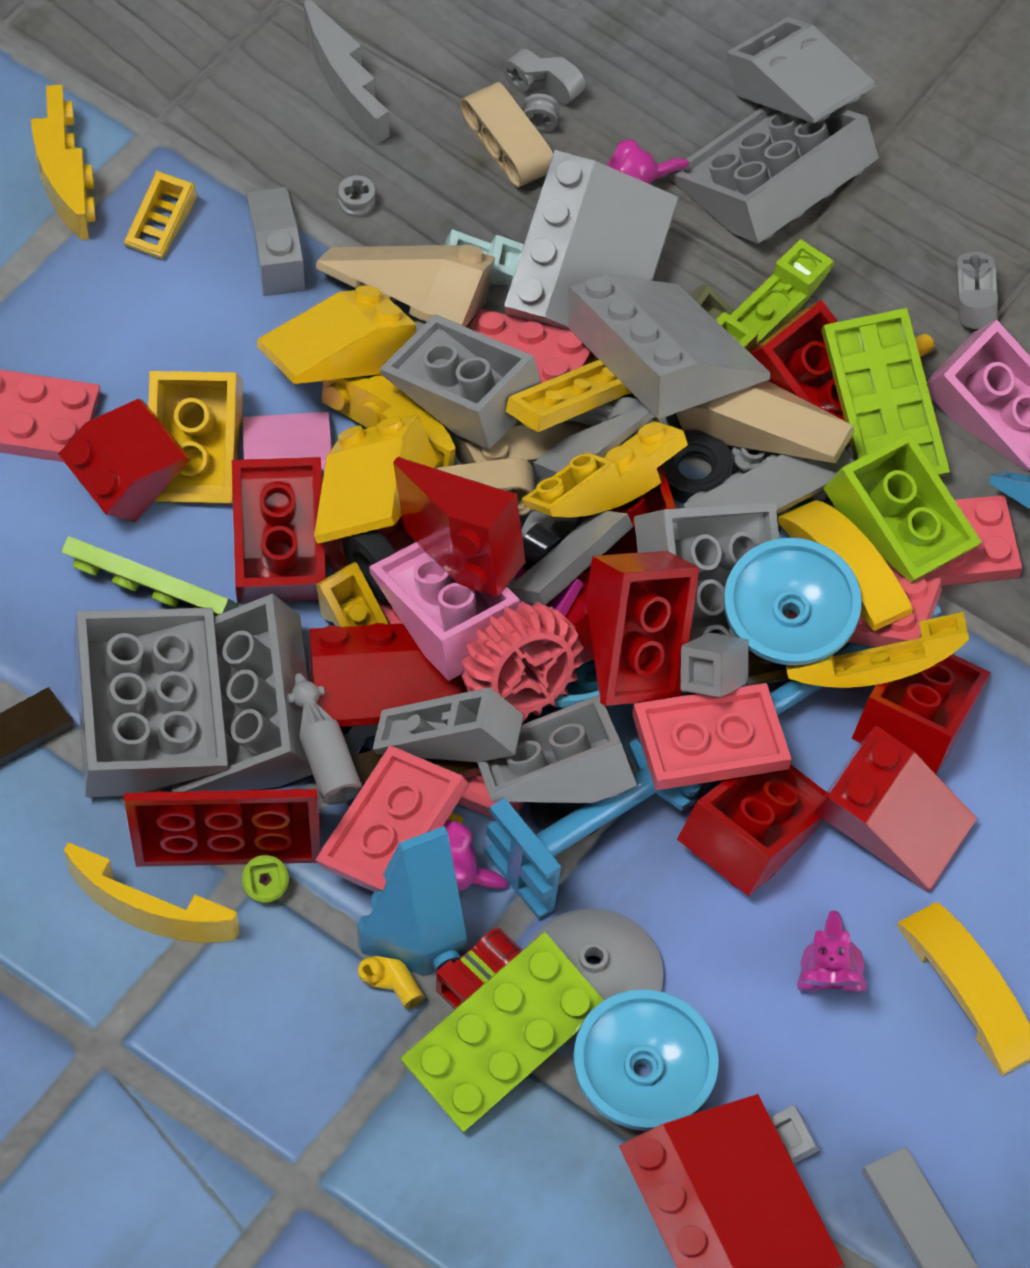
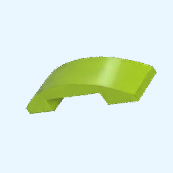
M800 239L775 263L772 276L731 315L723 312L716 321L750 352L800 310L833 267L834 260Z

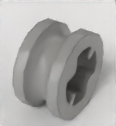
M531 94L523 102V112L539 133L550 132L557 126L559 103L555 98L547 94Z
M355 175L347 177L339 184L338 203L344 214L358 218L364 217L373 211L376 204L375 187L370 179ZM361 193V199H352L353 194Z

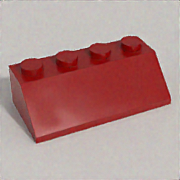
M374 623L363 626H327L325 628L309 629L311 682L317 687L323 686L325 692L324 695L319 696L317 704L333 720L338 721L340 727L379 724L382 710L468 692L461 677L462 674L448 681L424 656L403 623Z

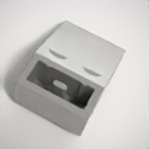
M789 17L726 52L736 96L804 119L810 123L826 120L830 113L845 104L856 102L862 94L876 87L875 81L814 25Z

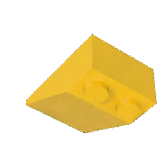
M364 285L357 287L356 290L338 292L257 339V348L294 384L381 374L380 368L415 334L416 323L388 299L380 289Z
M149 371L148 407L191 458L154 502L233 504L231 460H238L243 406V379L236 372Z
M418 415L401 419L400 416H392L381 421L377 426L363 429L362 426H353L338 435L339 440L327 454L314 532L317 544L393 526L397 523L402 513L393 465L394 460L397 457H401L432 468L439 462Z

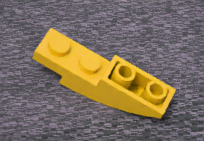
M62 84L46 85L47 118L31 119L32 136L41 181L50 202L67 227L80 240H89L88 223L96 222L94 197H87V190L94 189L92 164L84 165L82 148H76L74 133H67V126L75 125L73 101H65Z
M381 374L374 375L369 379L360 376L323 381L321 402L367 428L377 426L378 423L392 416H400L401 419L418 415L439 461L434 468L454 465L456 447L443 424Z
M654 421L641 427L636 435L621 446L609 450L604 458L588 452L578 455L569 462V465L554 476L538 483L536 489L522 498L523 505L552 517L589 516L622 506L644 495L661 483L657 467L688 445L684 431Z

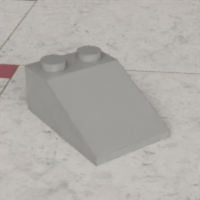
M436 314L380 368L383 377L452 432L489 450L518 421V419L505 412L508 397L541 384L533 355Z
M599 695L521 725L515 755L477 762L492 802H498L505 798L508 802L595 803L605 798L616 797L625 790L637 786L621 741L605 705L600 703Z

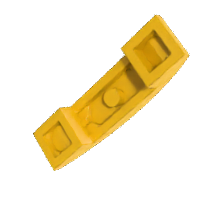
M815 500L778 516L779 525L791 538H802L820 543L836 552L849 565L860 587L862 601L860 616L874 631L912 614L913 607L886 561L858 527L841 512L826 503Z
M964 612L919 621L921 638L834 657L831 655L826 659L811 664L786 665L788 678L816 686L851 688L883 684L917 674L946 659L970 640Z
M69 842L64 849L68 871L79 887L107 912L138 929L170 939L202 943L234 941L240 933L238 915L232 909L194 894L185 910L115 881L110 859Z
M938 902L899 921L897 924L898 929L921 962L924 963L929 960L977 1029L975 1039L999 1074L1004 1076L1029 1062L1030 1023L995 965L966 928Z

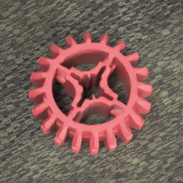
M522 601L516 611L505 606L503 615L497 619L489 616L490 625L485 630L476 629L477 641L466 644L470 655L461 660L465 670L461 677L468 692L491 687L523 714L522 722H524L529 713L540 717L543 707L546 705L555 707L554 700L560 694L569 695L566 686L568 682L578 680L575 669L583 664L579 653L584 647L578 638L579 634L576 632L575 626L559 610H555L552 606L548 608L539 601L532 606Z

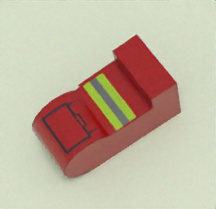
M501 928L493 929L456 962L453 963L450 960L436 971V992L456 1009L523 949Z

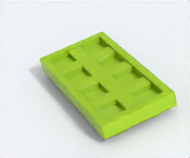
M902 308L824 325L821 331L844 420L853 425L855 430L850 439L855 461L910 432L939 477L947 476L950 473L908 309Z
M543 932L399 1058V1061L458 1130L463 1133L579 1031L589 1013L604 1000L548 934Z

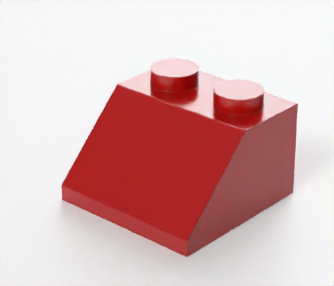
M141 399L131 401L85 422L58 453L105 514L133 522L138 520L191 460L152 410Z

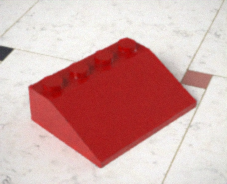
M318 789L124 793V803L136 867L248 864L253 858L262 855L273 856L283 864L317 863L315 859L322 850V812Z
M758 1094L663 1123L619 1145L677 1268H845Z

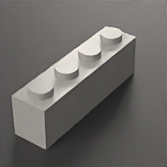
M845 449L837 463L774 454L762 461L758 467L744 474L736 473L726 479L722 485L708 492L702 491L694 494L683 504V508L775 502L778 522V516L817 500L828 505L832 502L823 488L842 467L854 462V460ZM778 523V530L783 529Z

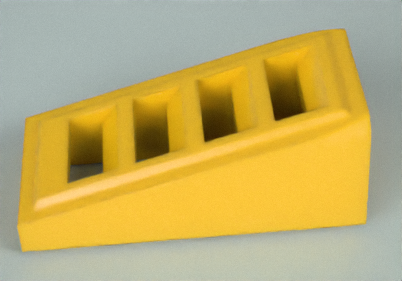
M156 170L123 242L124 246L163 260L198 196L195 184ZM167 195L178 199L176 204L162 200V197ZM156 207H158L166 211L172 212V214L170 217H167L154 211ZM152 220L166 225L163 231L147 225L148 221ZM143 232L160 238V240L155 245L141 240L139 237Z

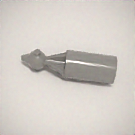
M301 673L295 675V686L292 693L287 694L288 703L294 702L297 706L303 708L299 734L301 744L323 802L328 805L344 803L358 795L362 788L361 781L338 721L333 720L317 704L319 696L325 694L323 686L317 687L314 683L307 681Z

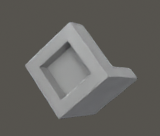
M707 633L682 645L681 690L723 697L746 685L748 682L749 640Z

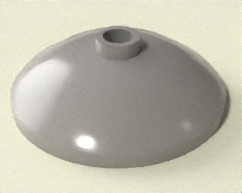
M595 908L569 911L547 922L529 942L530 944L541 933L546 932L603 1000L630 990L662 991L663 964L656 944L639 924L619 913ZM594 955L598 956L602 961L599 964L593 965L589 964L585 959ZM577 1031L571 1038L576 1039L579 1031Z

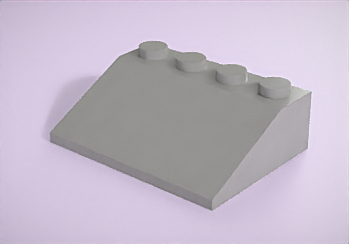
M762 106L687 158L689 162L688 167L668 174L673 183L731 233L759 244L770 239L777 230L791 220L801 217L815 203L832 195L835 189L846 181L860 175L866 167L879 159L868 117L840 107L830 113L826 120L810 123L776 109Z
M555 150L504 304L506 315L570 330L569 286L605 274L653 281L679 197L595 160Z
M605 274L569 286V329L657 419L770 380V372L679 284Z
M775 502L665 509L634 516L638 553L669 551L699 567L689 642L707 633L736 637L728 624L724 609L726 583L733 567L745 553L764 542L779 539ZM788 610L784 611L782 614L789 619ZM784 678L766 683L771 684L791 681V679ZM682 690L681 693H691V692L683 691V690Z
M272 593L214 616L228 768L226 771L171 785L172 792L257 790L280 787L312 775L313 773L299 738L303 708L297 706L294 702L288 703L287 694L292 693L295 686L296 674L301 673L308 681L300 615Z
M213 608L76 611L74 651L85 797L124 796V793L147 792L226 771L228 762Z

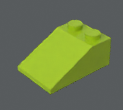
M910 432L842 467L823 488L835 508L855 524L874 545L881 556L910 583L982 543Z

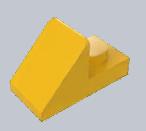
M356 562L349 564L316 584L320 613L324 620L334 622L335 626L340 627L363 626L374 623L388 624Z

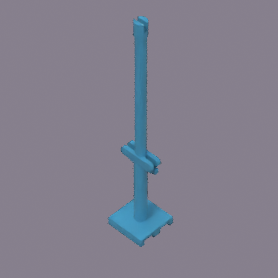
M938 603L932 618L939 617L938 615L941 613ZM851 643L833 654V657L875 647ZM791 680L771 692L770 695L777 716L824 686L810 685ZM636 739L629 744V751L638 769V772L633 774L637 784L636 787L625 790L613 798H605L595 803H586L536 835L510 803L503 798L489 807V812L496 821L487 825L486 835L493 844L484 848V854L536 918L541 920L554 912L561 871V865L554 858L555 855L654 794L659 795L683 811L689 806L696 804L700 784L655 791L642 745Z

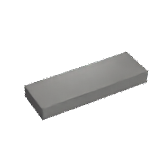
M605 511L591 515L512 584L509 589L521 602L535 604L539 601L541 604L547 605L591 566L592 556L603 555L631 530L633 525L628 514Z
M907 1147L863 1168V1176L918 1268H979Z

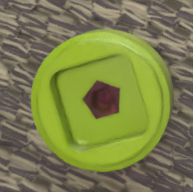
M269 855L253 858L245 866L242 873L244 891L251 899L261 903H269L279 899L286 891L289 882V875L285 865L279 859Z

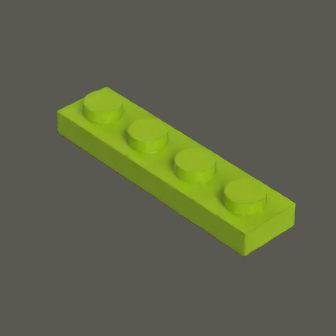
M70 536L67 537L61 551L74 559L73 568L93 576H97L99 569L114 574L112 583L134 592L137 591L139 585L154 590L152 599L175 608L180 600L193 605L194 608H213L214 617L239 606V604L226 597Z

